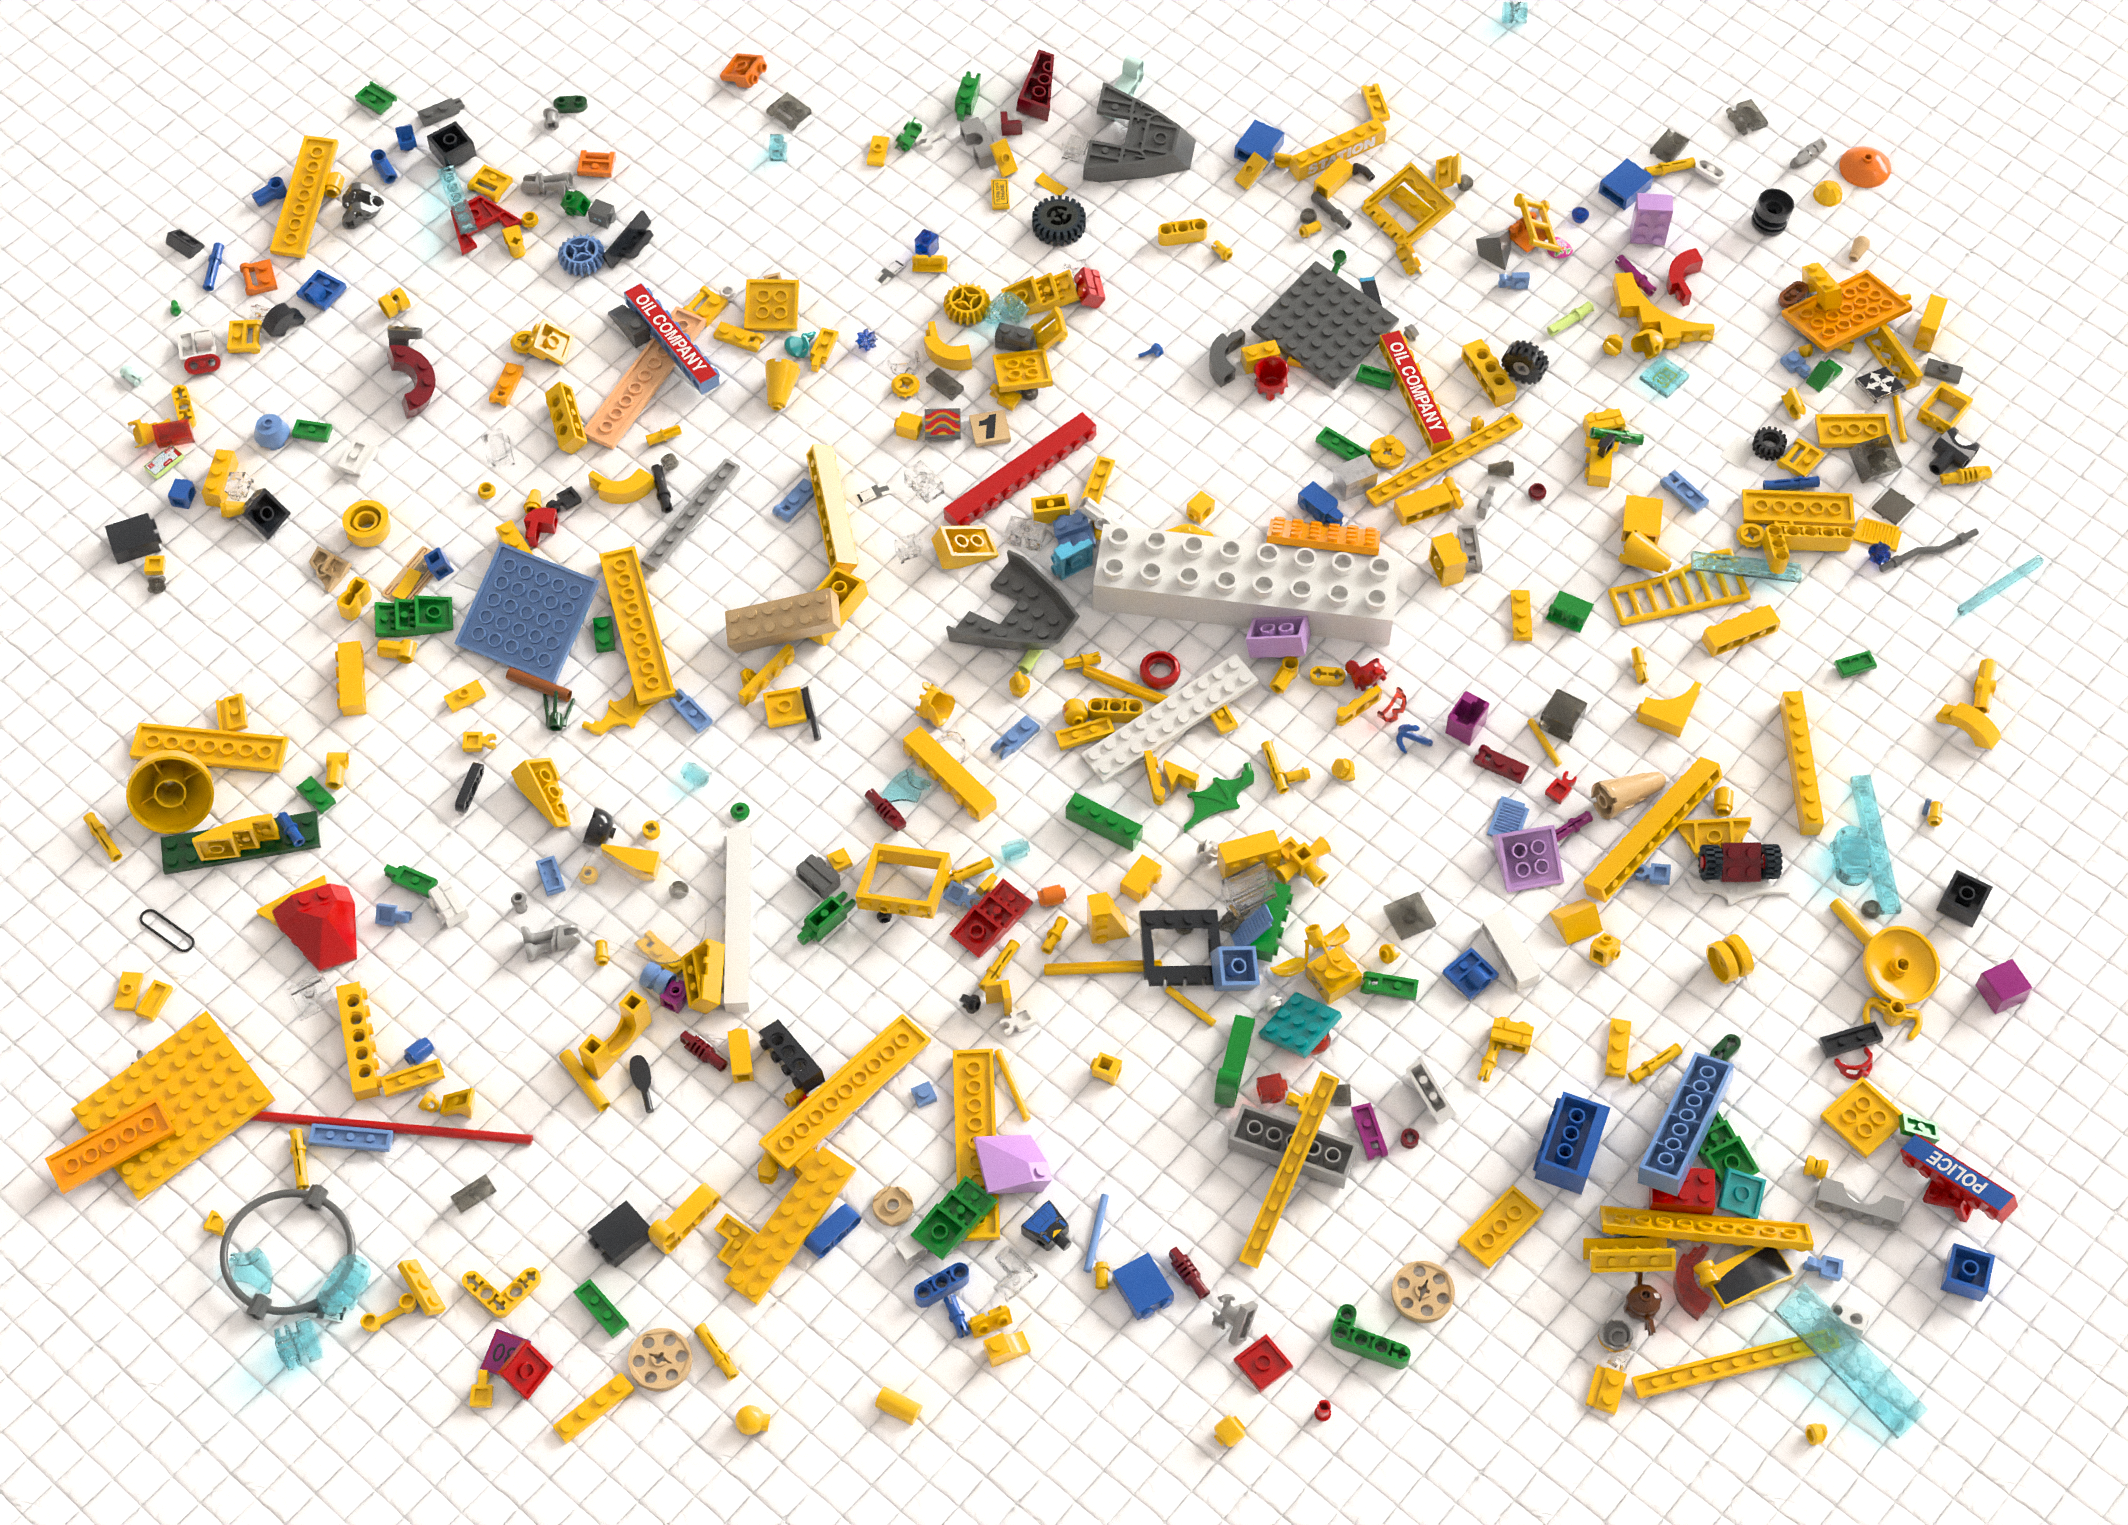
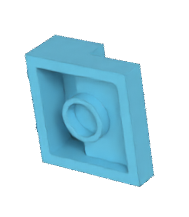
M1091 540L1080 541L1075 546H1072L1070 542L1058 545L1054 549V554L1050 556L1053 562L1051 566L1053 574L1055 576L1058 575L1062 581L1093 565V543Z

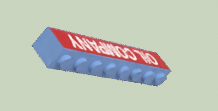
M640 283L624 292L626 305L643 319L648 325L651 335L701 395L720 385L719 371L711 366L706 356L703 357L699 347L696 344L693 345L689 335L683 333L679 323L672 320L669 311L663 309L659 299L653 297L648 287L646 288Z

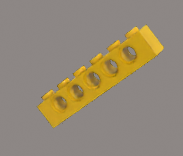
M360 981L336 986L354 1097L356 1101L381 1096L380 1088L383 1086L380 1079L381 1076H377V1070H380L378 1058H374V1052H377L375 1040H371L374 1030L372 1023L368 1022L371 1012L369 1005L365 1004V1000L368 999L367 990L362 988ZM356 1021H361L359 1024L354 1025ZM363 1038L361 1042H356L358 1039ZM362 1056H367L365 1059L359 1060ZM370 1074L368 1077L362 1078L363 1075Z

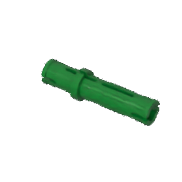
M1594 426L1590 430L1591 438L1601 439L1602 437L1605 438L1606 434L1611 433L1616 436L1615 441L1625 445L1628 443L1643 445L1644 434L1630 433L1628 430L1617 431Z

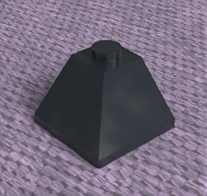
M266 488L256 490L245 502L241 513L267 540L272 537L291 514Z

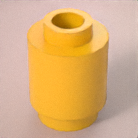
M330 172L325 189V194L328 197L337 198L341 194L345 180L343 175L339 172Z
M1722 786L1714 791L1713 809L1718 816H1728L1733 810L1734 792L1729 787Z

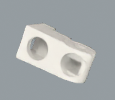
M1833 1303L1826 1316V1321L1833 1326L1841 1327L1853 1333L1854 1337L1862 1339L1868 1326L1870 1315L1840 1303Z

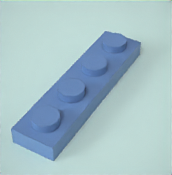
M312 1123L308 1143L311 1146L390 1152L394 1132L393 1130Z

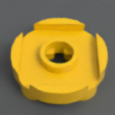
M1394 435L1380 437L1370 445L1371 455L1369 458L1376 467L1393 470L1403 464L1406 455L1405 446ZM1384 451H1389V452H1391V455H1388V454H1385V455H1384L1383 453H1384Z

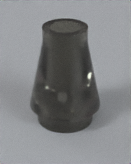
M1506 460L1488 464V475L1507 478L1514 476V461Z

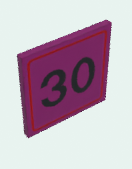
M496 1328L480 1369L488 1370V1372L498 1375L497 1372L524 1338Z

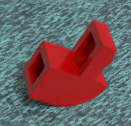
M536 508L525 516V538L528 539L530 547L537 548L540 533L555 534L559 520L555 508Z

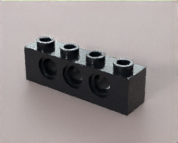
M779 1019L758 1032L761 1039L759 1044L762 1049L770 1052L769 1055L773 1062L781 1065L782 1072L786 1077L790 1076L792 1078L791 1081L797 1090L801 1089L804 1094H807L825 1082L822 1069Z

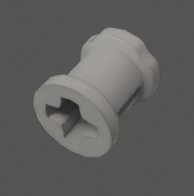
M553 107L544 109L545 129H558V110Z

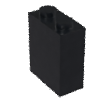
M148 513L105 526L111 549L118 565L161 551L159 544L162 543L159 532L155 533V530L158 529L155 519H150Z
M626 1200L587 1231L589 1236L588 1242L594 1250L598 1248L601 1251V1257L607 1264L611 1263L616 1268L650 1241L648 1235L650 1226Z

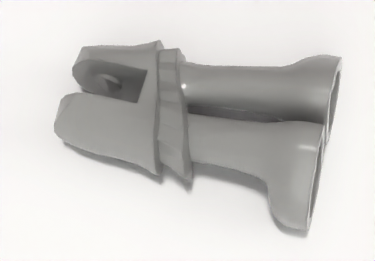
M539 172L525 174L520 188L522 192L539 195L541 193L546 195V191H554L558 193L562 200L566 191L572 188L573 176L571 172L544 176Z
M558 924L553 929L539 933H532L527 926L521 927L528 961H532L536 956L552 950V953L557 950L560 952L565 948L580 943V936L576 934L578 932L576 924ZM551 940L550 942H547V943L534 945V944H536V943H540V942H543V941Z

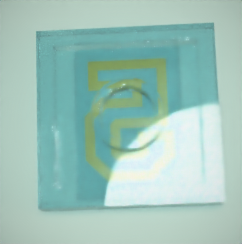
M1662 355L1640 375L1639 380L1668 399L1689 379L1690 374Z

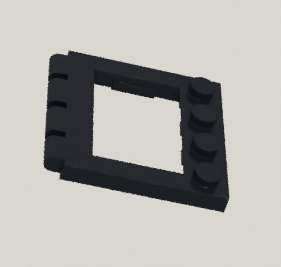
M1217 909L1140 910L1138 915L1144 980H1148L1149 987L1163 986L1164 980H1166V986H1183V980H1185L1186 986H1202L1203 979H1205L1206 986L1214 985L1212 964L1154 966L1151 930H1173L1174 928L1208 929L1209 959H1211L1210 952L1221 946Z

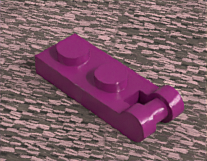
M1371 1102L1351 1107V1113L1367 1160H1374V1157L1388 1156V1150ZM1377 1143L1378 1148L1372 1149L1371 1145Z

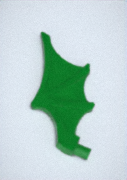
M1251 763L1243 764L1244 771L1241 772V777L1224 780L1213 777V784L1209 788L1187 794V797L1192 798L1194 802V813L1190 821L1184 825V833L1210 816L1240 808V804L1237 802L1239 793L1254 783V772L1251 768Z

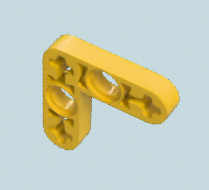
M534 1267L526 1268L501 1293L476 1271H468L462 1277V1284L466 1291L497 1318L507 1317L541 1283L540 1272ZM528 1275H530V1276H535V1280L532 1281V1280L530 1279V1280L528 1281L527 1276H528ZM468 1279H475L477 1285L479 1286L478 1289L474 1284H469ZM515 1288H520L522 1293L519 1297H512L510 1295L511 1291ZM484 1290L492 1291V1296L488 1299L481 1298V1293ZM496 1300L499 1305H504L505 1310H498L493 1302Z

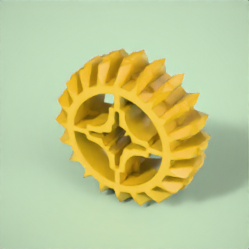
M966 282L965 285L959 283L958 287L953 286L952 290H948L943 302L944 312L948 315L949 320L953 319L954 323L959 322L960 326L963 323H966L967 326L969 323L975 325L976 321L981 323L982 318L986 319L987 314H989L991 306L989 293H986L985 289H981L980 285L975 286L974 282L971 285H968Z

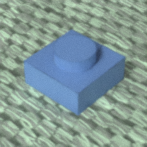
M929 1081L910 1088L918 1108L937 1101V1096Z

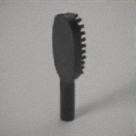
M807 685L801 689L803 705L808 717L807 719H811L814 740L819 741L822 739L816 720L811 691Z
M635 1055L629 1062L630 1075L635 1087L641 1091L646 1113H652L654 1108L649 1092L651 1086L650 1068L643 1056Z

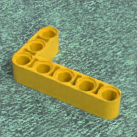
M1771 524L1766 527L1762 545L1770 571L1775 574H1783L1790 558L1788 550L1845 552L1851 548L1855 532L1849 527Z

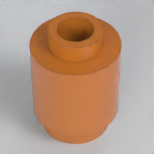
M1060 884L1044 887L1037 891L1040 906L1049 907L1063 904L1064 899H1067L1065 888H1061Z

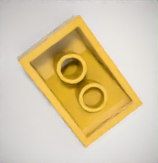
M940 526L931 538L942 569H959L999 556L988 526Z

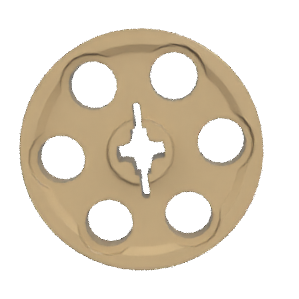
M1414 1261L1403 1266L1395 1275L1391 1296L1396 1309L1405 1318L1417 1323H1431L1443 1318L1451 1309L1455 1297V1286L1448 1272L1438 1264L1430 1261ZM1415 1268H1422L1425 1271V1275L1418 1277L1414 1274L1413 1270ZM1436 1275L1444 1277L1445 1282L1443 1284H1436L1433 1278ZM1402 1279L1406 1280L1409 1283V1287L1402 1289L1398 1286L1397 1282ZM1428 1282L1426 1285V1293L1424 1294V1296H1422L1421 1301L1419 1302V1290H1422V1288H1424L1425 1283ZM1445 1295L1448 1297L1449 1302L1441 1304L1437 1301V1297ZM1409 1299L1412 1301L1413 1306L1411 1308H1404L1401 1305V1301ZM1429 1307L1432 1309L1433 1314L1425 1316L1421 1313V1309Z
M655 1328L641 1334L632 1344L628 1354V1366L633 1379L641 1387L655 1392L668 1391L680 1385L690 1373L693 1362L691 1348L687 1340L677 1331L668 1328ZM669 1336L676 1339L675 1343L671 1346L664 1344L665 1338ZM646 1339L654 1340V1345L651 1348L643 1347V1342ZM678 1353H686L687 1359L685 1361L678 1362L676 1360ZM661 1356H663L665 1361H660V1363L657 1364V1360L655 1358H660ZM638 1357H642L645 1360L644 1365L641 1367L633 1365L634 1360ZM670 1371L678 1373V1377L673 1381L666 1378L667 1373ZM652 1373L657 1376L653 1383L645 1381V1377L648 1374Z

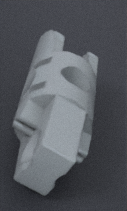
M1821 138L1800 150L1798 155L1791 160L1790 167L1793 169L1798 168L1817 158L1828 147L1825 140Z

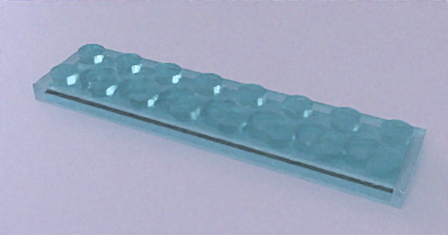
M1805 1282L1774 1310L1787 1326L1896 1439L1900 1438L1929 1410Z

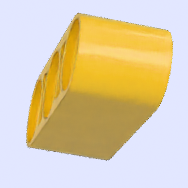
M1202 218L1163 223L1158 227V243L1161 246H1173L1204 241L1207 238L1208 223Z
M1092 698L1088 702V718L1091 721L1109 716L1112 723H1129L1143 714V704L1138 699Z

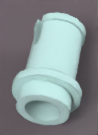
M124 365L120 369L121 377L129 380L134 386L140 385L136 382L137 380L142 383L143 377L134 372L131 366Z

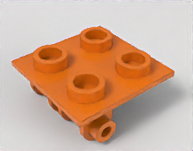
M1530 212L1531 218L1536 220V213ZM1523 217L1506 229L1509 230L1510 239L1526 253L1535 248V246L1529 245L1530 237ZM1534 227L1538 240L1545 241L1547 239L1545 230Z

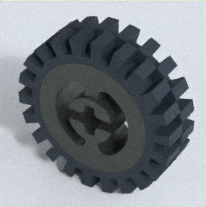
M1058 195V199L1050 196V201L1048 198H1044V203L1042 201L1038 202V206L1036 205L1032 212L1033 232H1035L1036 237H1039L1040 241L1043 242L1045 240V244L1048 245L1051 241L1052 246H1056L1057 242H1060V246H1064V242L1070 245L1071 240L1075 243L1077 237L1081 238L1082 233L1084 234L1086 212H1084V207H1081L1080 202L1076 203L1074 198L1069 201L1068 196H1065V199H1062V195Z

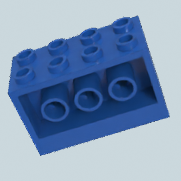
M1563 1091L1562 1097H1557L1535 1160L1533 1170L1536 1171L1534 1179L1582 1195L1611 1107Z

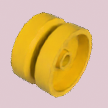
M1734 933L1724 937L1722 941L1718 940L1707 945L1706 955L1709 965L1720 982L1726 985L1737 980L1738 976L1744 977L1753 973L1754 962L1751 952L1739 935Z

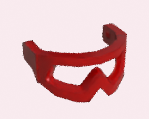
M1868 1047L1863 1049L1868 1059L1861 1065H1846L1841 1063L1838 1058L1834 1059V1064L1840 1073L1852 1080H1859L1862 1076H1869L1872 1070L1873 1053ZM1847 1070H1859L1857 1074L1846 1072Z

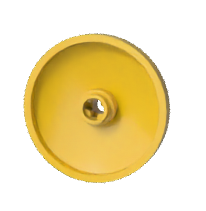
M1891 926L1879 931L1868 941L1863 953V970L1872 989L1883 999L1889 1002L1899 1000L1905 1005H1911L1924 1000L1935 990L1940 978V961L1935 948L1923 934L1906 926Z

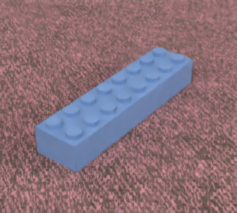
M1698 1052L1694 1053L1639 1166L1637 1183L1678 1196L1732 1082L1734 1064Z

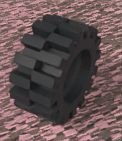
M1768 426L1767 429L1762 427V430L1759 429L1755 434L1752 443L1755 455L1760 454L1759 458L1765 457V461H1768L1769 458H1771V461H1774L1775 457L1778 460L1780 456H1783L1787 445L1786 435L1782 434L1783 431L1781 429L1777 431L1776 427H1774V430L1771 429V426ZM1763 441H1772L1776 446H1767Z

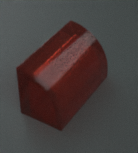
M189 419L152 425L155 441L159 449L167 448L169 445L178 446L195 442L192 423Z

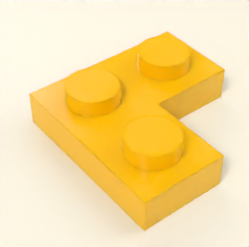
M725 1213L714 1230L726 1238L728 1242L716 1257L733 1268L758 1234L728 1213Z

